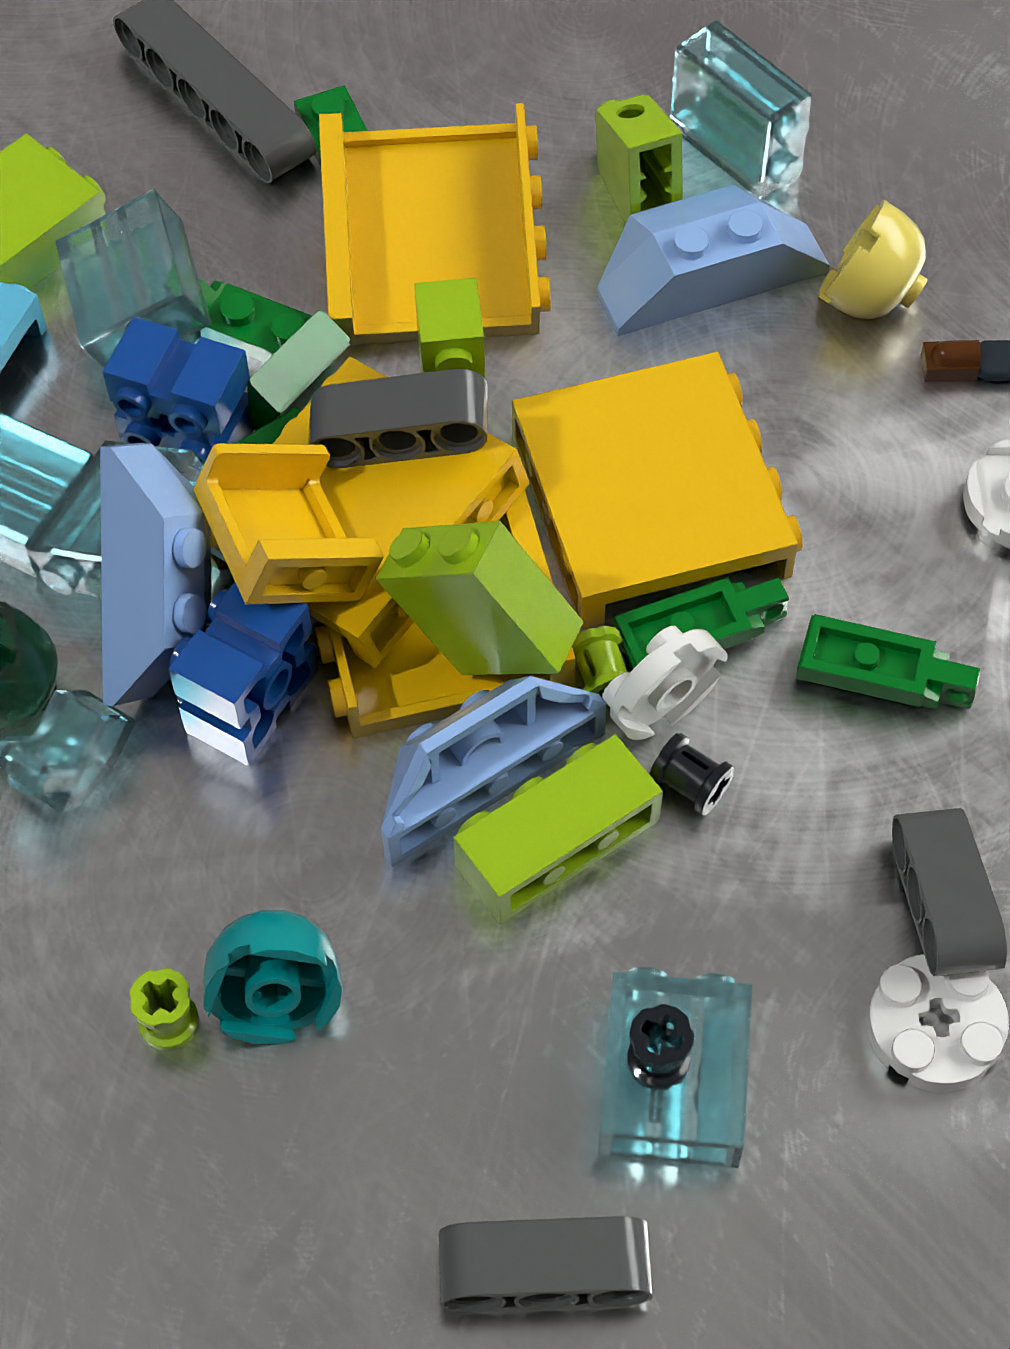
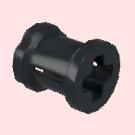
M676 733L660 751L651 767L649 775L658 785L666 783L695 802L694 810L705 816L716 806L726 792L736 768L727 761L721 764L716 763L689 745V737L682 733Z
M660 1004L653 1008L641 1010L633 1019L629 1031L628 1069L634 1080L643 1087L656 1091L668 1090L681 1083L687 1076L690 1067V1054L695 1040L694 1032L690 1027V1020L680 1009L667 1004ZM669 1023L674 1026L673 1030L668 1028ZM661 1040L672 1045V1047L666 1046L662 1049L659 1055L648 1050V1048L655 1049ZM647 1066L652 1067V1072L647 1070Z

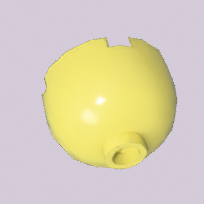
M882 200L881 205L877 204L850 238L842 250L844 255L837 266L840 272L831 267L819 289L817 297L850 317L875 319L886 316L899 303L909 308L917 299L928 280L919 274L926 259L925 239L917 224L904 212L886 200Z

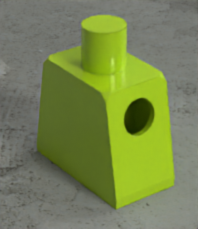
M638 95L621 101L611 99L602 103L595 112L598 170L625 224L631 214L682 200V132L649 95ZM646 179V182L640 186V180Z

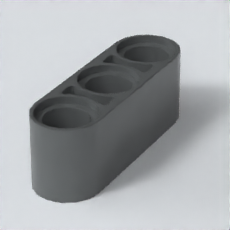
M450 369L330 384L320 387L311 396L308 445H325L330 454V459L326 466L331 468L390 463L477 451L487 442L488 382L484 376L475 371Z
M962 808L896 814L893 816L892 843L894 856L930 973L933 976L1005 968L1007 942L1004 924L965 811Z
M611 1216L465 1222L448 1225L439 1231L440 1306L449 1311L499 1312L622 1307L642 1304L653 1298L649 1228L647 1221L640 1218Z

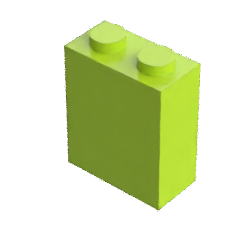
M27 133L0 151V282L6 284L15 283L31 289L107 232L109 225L104 208L106 197L98 183L88 175L80 176L67 165L62 155L51 146L45 148Z
M501 521L403 528L399 536L392 542L389 555L376 577L380 585L461 675L557 674L560 672L584 622Z

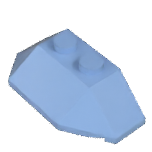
M733 184L631 214L597 286V295L617 335L621 336L829 272L830 265L807 224Z
M149 443L100 447L103 705L117 706L153 697L170 679L169 662L177 645L186 637L192 638L198 629L205 632L210 626L206 621V615L211 604V528L193 491L194 487Z
M528 676L508 680L492 691L481 690L470 696L462 704L459 711L441 722H429L417 728L408 737L406 743L400 746L381 827L385 859L391 867L395 866L461 825L476 813L485 810L517 790L528 780L541 775L565 760L582 746L592 743L605 735L607 703L599 694Z

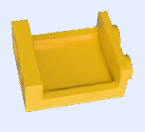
M219 443L212 447L193 491L245 605L360 601L381 564L384 555L375 538L346 537L320 485V477L330 459V454L325 445Z

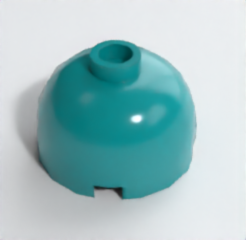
M261 910L243 915L224 927L206 954L203 977V1007L208 1017L212 1013V1015L220 1020V1030L231 1038L252 1044H283L296 1040V1034L291 1029L306 1027L315 1021V1029L317 1031L327 1025L340 1008L342 979L336 953L328 936L305 916L286 910Z

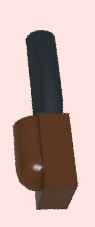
M1010 340L923 342L921 362L924 382L977 381L978 377L986 381L1010 380Z

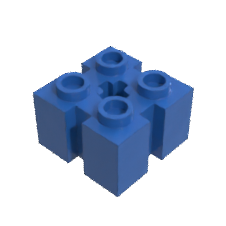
M133 317L102 371L109 399L117 409L114 418L121 444L149 443L163 456H165L168 450L175 452L183 465L191 470L200 472V465L207 460L214 445L219 443L235 444L254 431L250 422L248 394L244 392L250 378L246 351L201 336L197 344L180 339L177 329Z
M234 582L229 590H221L212 600L206 615V621L210 624L206 631L203 632L198 629L192 638L186 637L177 645L171 656L168 670L175 695L178 696V703L181 704L179 711L185 732L249 766L277 728L276 718L285 706L291 708L318 672L315 645L306 641L312 633L307 604L245 605L240 591Z

